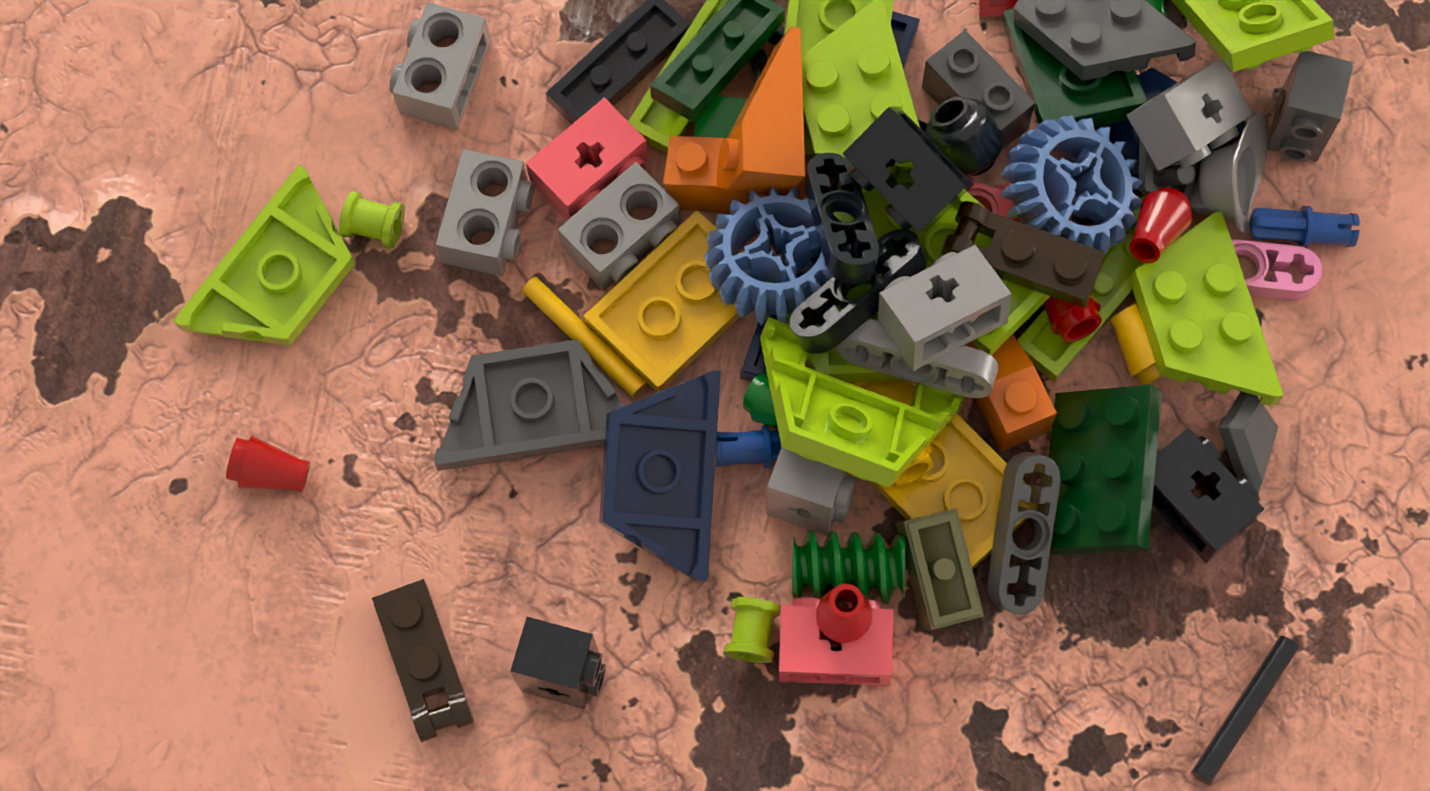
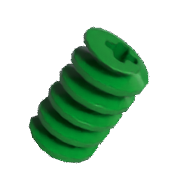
M807 530L801 546H797L793 535L791 591L793 599L801 598L806 585H811L815 598L821 599L825 595L828 585L835 588L841 584L856 586L867 599L872 588L877 587L882 603L887 604L895 588H900L903 596L905 539L902 534H895L889 549L885 548L880 533H873L867 548H863L858 532H851L845 547H841L835 531H829L823 546L818 545L813 530Z

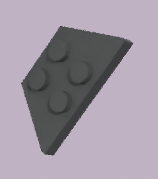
M1018 0L1014 7V24L1082 81L1108 76L1114 71L1130 72L1148 68V60L1151 58L1177 54L1180 62L1195 56L1196 41L1145 0Z
M578 339L472 355L463 377L464 385L461 394L455 399L449 415L450 424L441 448L436 450L434 456L437 471L603 446L605 443L606 414L624 405L617 397L616 391L606 377L597 370L592 358Z

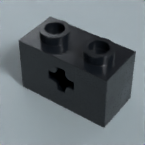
M899 106L888 107L842 153L852 163L847 169L850 175L865 190L871 192L876 188L889 202L885 207L886 212L904 230H910L912 227L918 233L929 230L974 185ZM912 162L914 168L911 170L910 176L915 183L906 182L898 184L896 178L899 176L900 170L895 164Z
M1187 428L1156 455L1152 506L1207 564L1251 526L1264 511V508L1259 503L1260 497L1256 489L1245 478L1241 476L1235 478L1221 463L1222 457L1215 445L1204 436L1197 438ZM1203 486L1210 491L1209 496L1204 495L1198 499L1193 495V489L1199 490Z
M526 617L510 672L521 692L585 709L589 695L598 697L606 672V664L602 663L603 654L599 653L593 634Z

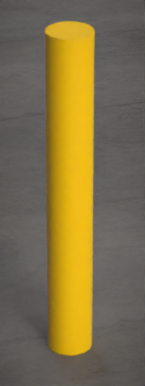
M533 277L525 284L522 292L572 340L578 339L592 360L633 399L645 390L648 383L537 277Z

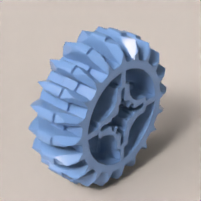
M1071 115L1063 116L1057 121L1054 119L1045 120L1037 125L1035 130L1031 129L1024 133L1018 141L1019 144L1012 148L1007 155L1011 164L1004 168L1001 176L1011 185L1004 188L1000 196L1013 200L1014 207L1009 210L1006 217H1019L1023 224L1107 252L1108 248L1121 243L1123 238L1126 237L1125 231L1131 229L1137 222L1132 212L1139 209L1143 201L1132 192L1139 188L1143 180L1131 177L1130 169L1134 167L1137 160H1125L1121 151L1126 142L1117 141L1112 144L1109 141L1110 127H1101L1095 131L1092 118L1081 119L1076 122ZM1049 153H1065L1073 156L1075 160L1072 163L1064 158L1057 160ZM1074 214L1079 218L1086 216L1094 223L1092 226H1083L1073 223L1068 219L1070 215Z
M795 186L789 191L787 196L779 195V191L772 187L768 192L769 196L762 198L751 189L748 195L749 203L746 205L733 199L730 205L731 215L718 214L715 221L717 230L709 231L707 237L709 250L705 254L706 267L711 271L709 273L711 286L714 287V290H719L720 299L725 306L735 303L736 313L740 315L741 319L754 310L756 321L761 326L769 315H777L778 321L787 323L788 314H792L801 303L833 277L826 267L807 198L804 200L800 199V191ZM832 212L828 214V217L834 221ZM760 234L755 242L744 246L748 240ZM846 244L845 251L851 254V245ZM770 245L773 246L776 255H783V260H786V266H784L780 256H773V250L771 251ZM744 246L745 252L739 253L741 248ZM819 256L815 265L804 275L797 278V273L800 269L810 265L811 259Z

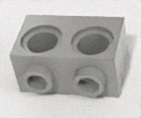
M426 3L421 19L415 18L410 25L407 36V47L409 50L403 64H396L390 79L389 89L393 93L400 114L458 130L491 43L486 18L437 4ZM444 38L457 39L456 42L449 47L442 48L435 46L440 40ZM429 82L440 84L436 90L429 93L418 91L422 85Z
M462 149L436 241V248L442 264L498 276L504 275L507 260L515 261L519 251L521 230L516 229L520 212L528 213L533 199L534 182L528 181L524 161ZM492 184L507 186L502 194L495 197L482 194L484 189ZM479 231H489L494 234L492 239L483 245L469 243L470 238Z
M635 162L557 229L561 247L604 291L613 282L618 284L640 263L639 260L651 249L657 248L681 224L679 204ZM643 206L650 207L656 211L651 218L646 220H637L630 216L634 209ZM601 240H610L617 244L616 248L607 254H597L591 250L592 246Z

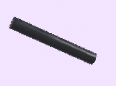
M1279 636L1192 769L1191 774L1196 779L1207 785L1212 783L1298 651L1299 646L1294 641L1285 636Z

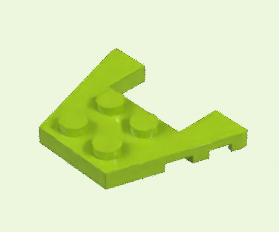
M768 317L760 336L782 448L797 453L805 459L819 461L851 473L861 480L872 481L890 488L958 413L965 399V396L917 383L909 406L806 367L808 352L800 347L789 324Z

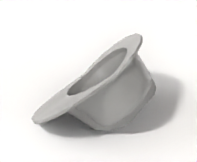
M1254 113L1248 119L1239 142L1210 149L1211 154L1200 162L1199 174L1190 200L1192 211L1210 216L1214 212L1222 211L1224 219L1236 221L1240 233L1246 232L1249 227L1252 203L1266 163L1268 129L1266 119L1262 113Z

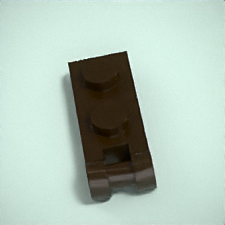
M964 201L960 204L955 216V220L958 223L954 234L947 236L941 250L942 255L950 252L959 253L976 245L974 241L978 233L989 236L993 239L988 249L977 245L976 247L1000 279L1086 309L1105 261L1106 252L991 213L987 208L975 202Z
M421 579L373 597L372 601L420 741L424 742L438 736V730L454 724L459 729L475 723L425 580ZM445 691L448 703L429 710L425 698Z

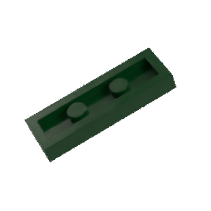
M728 0L651 83V98L694 123L785 22V8L772 0Z

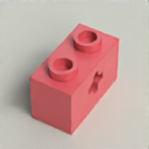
M604 97L526 162L529 179L531 182H534L535 189L567 221L635 162L645 170L646 162L649 161L647 141Z
M810 597L796 598L792 600V605H781L779 682L890 685L893 658V609H881L880 602L868 600L872 608V622L868 631L858 640L843 643L841 651L830 650V642L826 640L828 637L820 630L816 620V609L821 599ZM848 602V607H837L842 612L854 610L850 602Z

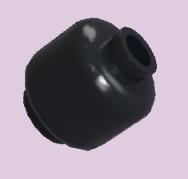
M953 97L940 103L931 113L925 132L966 176H977L987 172L994 165L995 160L1003 149L1004 137L987 106L974 98Z

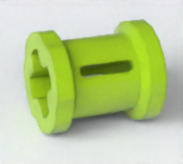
M351 191L341 211L339 233L347 238H351L354 234L381 241L383 247L393 249L402 232L405 206L399 202H393L389 206L363 199L362 193Z
M752 597L732 599L731 609L735 611L731 643L724 645L723 654L729 658L744 662L764 664L773 662L774 653L769 649L773 620L780 616V605Z

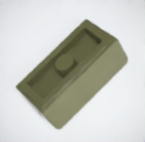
M957 508L897 522V532L902 534L905 539V563L923 630H934L984 617Z

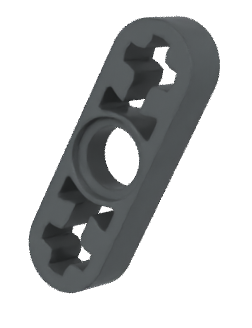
M1022 452L1015 455L1005 467L987 581V592L992 603L1003 610L1018 615L1033 611L1043 598L1061 481L1059 468L1052 459L1031 452ZM1033 471L1040 473L1039 484L1028 485L1023 483L1025 473H1032ZM1019 500L1037 503V510L1018 506ZM1029 518L1035 527L1034 538L1026 547L1018 548L1013 542V528L1021 519ZM1013 555L1029 560V564L1027 566L1018 563V565L1011 563L1010 556ZM1017 580L1024 582L1023 592H1015L1014 595L1007 593L1008 583H1016Z

